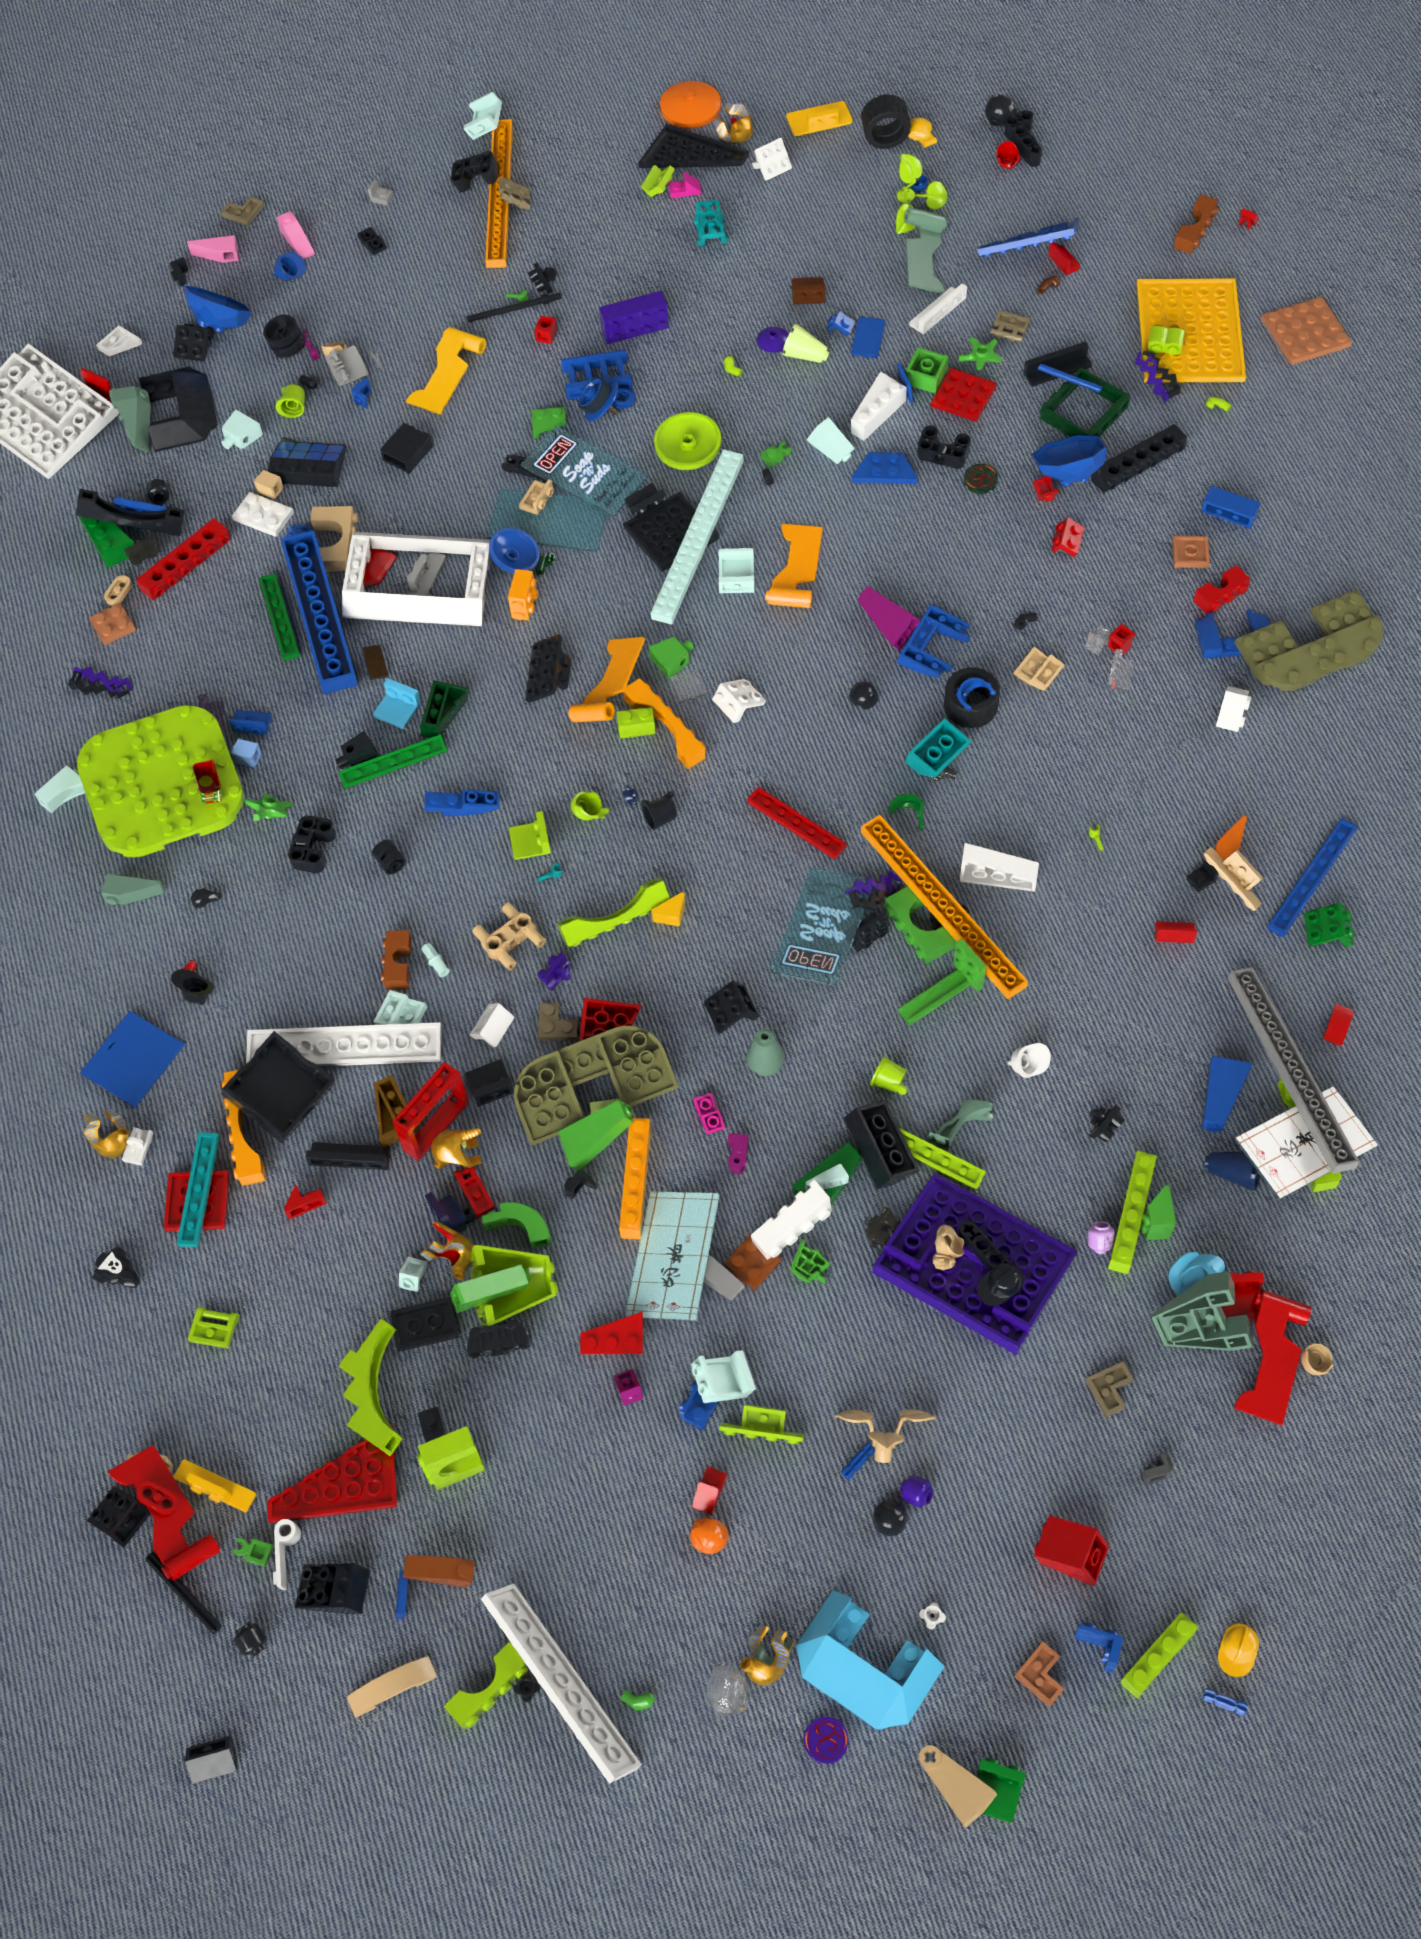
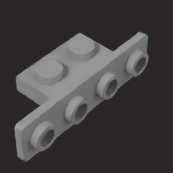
M430 552L429 555H420L419 559L414 563L412 572L407 577V583H409L410 587L409 595L428 596L446 560L445 555Z

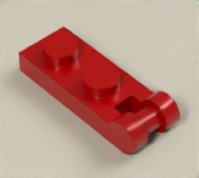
M474 1167L453 1171L477 1218L496 1209ZM468 1175L471 1176L468 1179L464 1180V1177Z

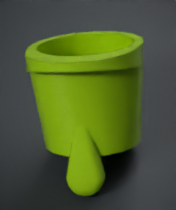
M295 384L282 387V396L276 402V411L287 418L301 416L305 406V391Z
M883 1057L870 1085L905 1095L907 1087L901 1084L907 1070L888 1058Z

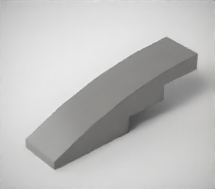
M708 1254L703 1282L732 1301L745 1288L744 1284Z

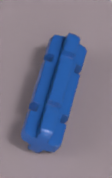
M865 1443L861 1449L862 1451L859 1450L848 1462V1466L846 1465L841 1470V1474L846 1479L850 1480L854 1476L855 1471L857 1472L868 1460V1456L870 1457L875 1452V1448L870 1443Z
M1211 1688L1205 1689L1203 1694L1204 1701L1209 1703L1215 1702L1214 1705L1229 1711L1234 1710L1235 1713L1241 1716L1246 1714L1248 1709L1247 1703L1243 1701L1237 1702L1235 1698L1221 1692L1215 1693L1216 1690Z

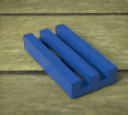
M403 1570L399 1572L397 1619H404L406 1611L408 1578H402Z

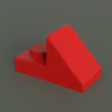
M295 1185L284 1210L290 1220L327 1203L321 1190L310 1191L302 1197L297 1185Z
M707 1466L701 1482L699 1481L692 1505L693 1509L709 1515L713 1514L727 1479V1473Z

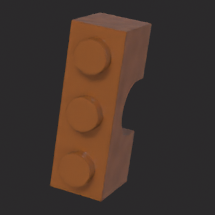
M409 930L386 931V938H383L385 955H382L384 971H381V983L385 984L386 990L409 989L410 970L408 964L396 962L402 956H411L412 938Z

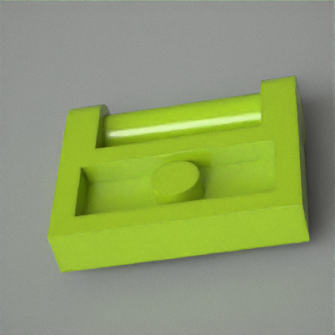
M199 1306L193 1319L188 1341L229 1349L235 1326L239 1321V1313L232 1312L228 1314L206 1310L205 1307ZM209 1318L214 1320L226 1321L228 1323L227 1326L220 1324L203 1322L202 1319Z

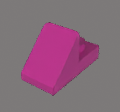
M683 171V181L668 183L670 198L701 194L699 180Z

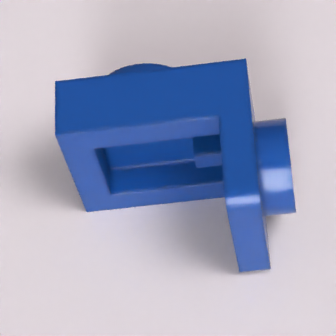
M838 311L829 318L827 331L830 332L835 328L848 336L852 331L855 321L841 311Z
M363 378L351 392L355 404L367 408L366 397L372 391L369 380Z

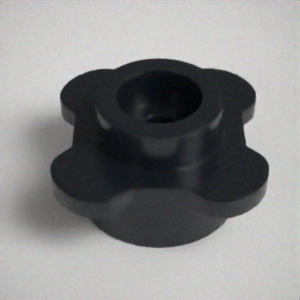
M524 1675L519 1683L514 1686V1692L521 1695L526 1703L530 1702L532 1696L540 1691V1685L534 1683L530 1675Z

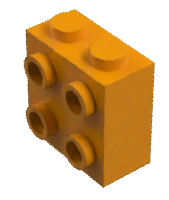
M515 569L508 594L511 617L517 620H529L530 614L534 613V600L538 598L536 579L533 576V571Z

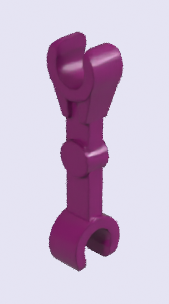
M303 329L305 346L309 349L313 361L319 359L318 351L307 340V332Z

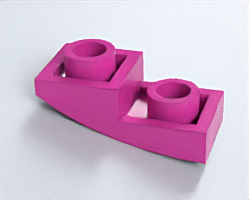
M712 1093L693 1099L706 1135L725 1129Z

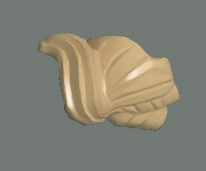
M948 1225L939 1227L935 1241L937 1253L933 1256V1264L936 1269L940 1270L952 1268L956 1263L955 1258L961 1257L964 1254V1240Z

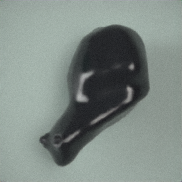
M202 888L195 890L190 899L195 908H202L208 903L220 900L222 894Z

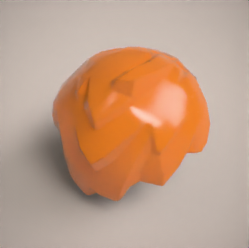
M697 1518L690 1531L692 1546L704 1554L718 1553L727 1545L729 1539L727 1527L721 1521L713 1518Z

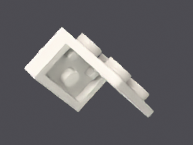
M745 679L720 683L712 699L733 723L740 721L746 708L761 706L766 702L762 695Z

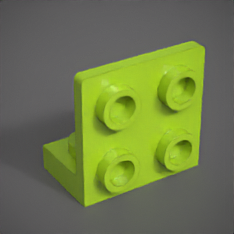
M543 811L535 812L537 819L533 820L534 823L509 827L514 860L551 854Z

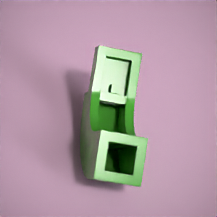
M515 1202L499 1204L501 1211H491L481 1216L485 1231L514 1225L522 1228L528 1234L532 1250L552 1245L544 1219L538 1212L527 1205Z

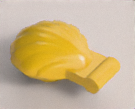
M921 117L910 119L911 129L908 135L909 138L919 141L924 148L937 143L936 137L931 134L933 127L930 121Z

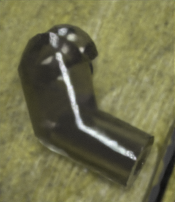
M946 767L936 778L931 777L933 781H940L948 777L955 780L958 771Z

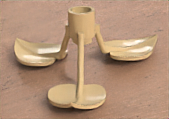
M846 1410L835 1415V1418L848 1422H866L869 1425L870 1432L868 1437L872 1439V1446L875 1447L874 1460L882 1463L891 1462L892 1449L895 1448L896 1444L904 1441V1436L899 1434L904 1421L921 1422L931 1419L936 1420V1416L921 1410H902L899 1412V1415L902 1417L895 1433L874 1431L871 1420L874 1416L869 1412Z

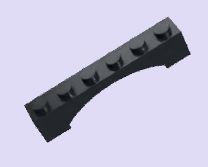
M80 489L76 508L77 516L97 519L103 522H112L118 525H127L137 529L141 528L153 532L166 533L172 536H180L184 517V510L167 506L166 510L157 512L131 511L105 501L97 495L98 492Z

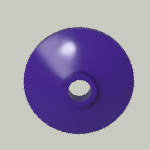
M768 327L758 334L757 343L764 351L780 352L783 350L789 334L780 327Z

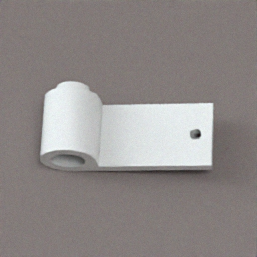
M289 1519L280 1520L274 1529L276 1571L273 1572L274 1585L277 1584V1587L281 1590H287L285 1546L294 1545L301 1538L300 1528Z

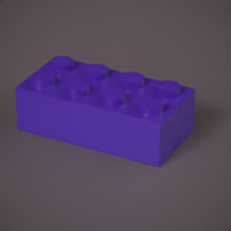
M662 291L599 307L601 331L606 344L669 328L667 303Z

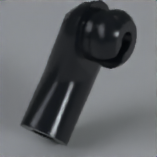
M301 375L299 378V383L306 385L309 389H314L318 386L317 380L313 377L308 378Z
M1037 613L1020 614L1015 620L1014 625L1016 629L1022 630L1028 622L1037 621Z

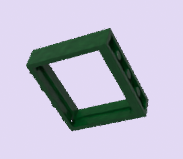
M1080 368L1072 375L1102 386L1100 393L1093 392L1114 404L1086 431L1054 412L1079 386L1067 381L1061 385L1057 392L1051 395L1047 402L1043 403L1040 409V420L1070 437L1076 435L1100 437L1129 407L1130 395Z

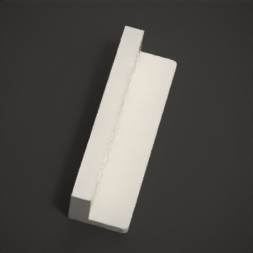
M962 283L956 289L950 287L912 319L909 325L924 335L966 299L967 286Z

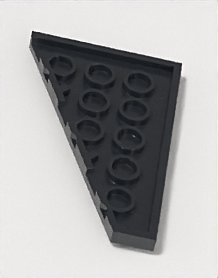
M666 124L640 159L638 165L639 168H652L654 165L658 168H667L670 165L673 168L742 166L749 157V151Z

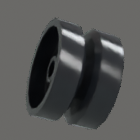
M279 315L272 318L263 329L264 338L273 353L278 357L286 358L293 356L304 346L305 336L294 317L290 315Z

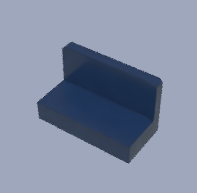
M432 1192L425 1195L431 1210L443 1225L452 1229L467 1220L465 1214L451 1195L440 1201H437Z

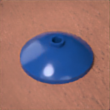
M515 528L501 529L492 536L489 542V553L492 560L497 566L509 573L514 574L515 569L531 571L539 561L540 552L537 543L529 534Z

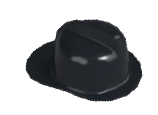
M180 969L174 971L171 975L172 983L181 989L184 999L188 1002L204 1005L208 994L214 990L213 983L191 970Z
M1000 1264L981 1278L977 1286L978 1295L985 1304L991 1306L1000 1305L1023 1287L1024 1275L1021 1269L1014 1264Z

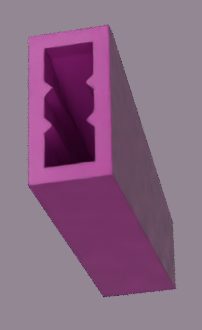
M867 586L861 592L857 601L890 644L901 651L920 620Z

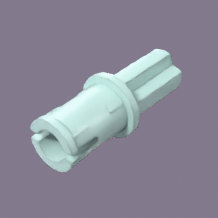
M430 943L424 944L421 949L429 960V965L434 967L439 977H445L450 970L443 962L442 956L436 952Z

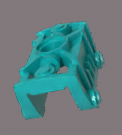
M707 200L696 203L693 223L697 227L698 247L705 246V238H720L721 244L728 243L729 241L727 235H725L723 225L725 216L721 213L719 200ZM716 205V209L713 211L712 206ZM700 206L706 209L705 212L701 210ZM708 217L714 218L713 220H707ZM708 226L709 231L705 234L704 229Z

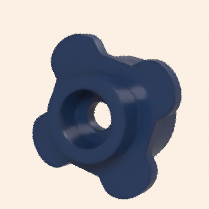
M627 785L623 795L628 804L634 802L637 805L636 799H638V795L634 788L630 789Z

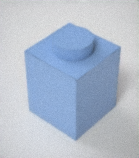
M238 739L231 748V755L236 764L255 768L262 754L257 743Z

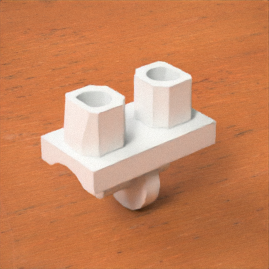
M133 1127L132 1133L126 1141L127 1147L122 1157L123 1162L143 1165L154 1134L153 1131Z

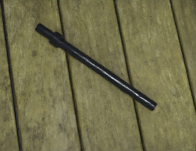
M560 292L552 295L545 294L541 295L540 298L466 317L469 323L539 304H550L551 301L562 298Z

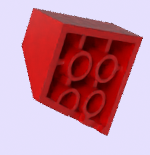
M584 998L579 1041L615 1027L632 1026L642 1005Z

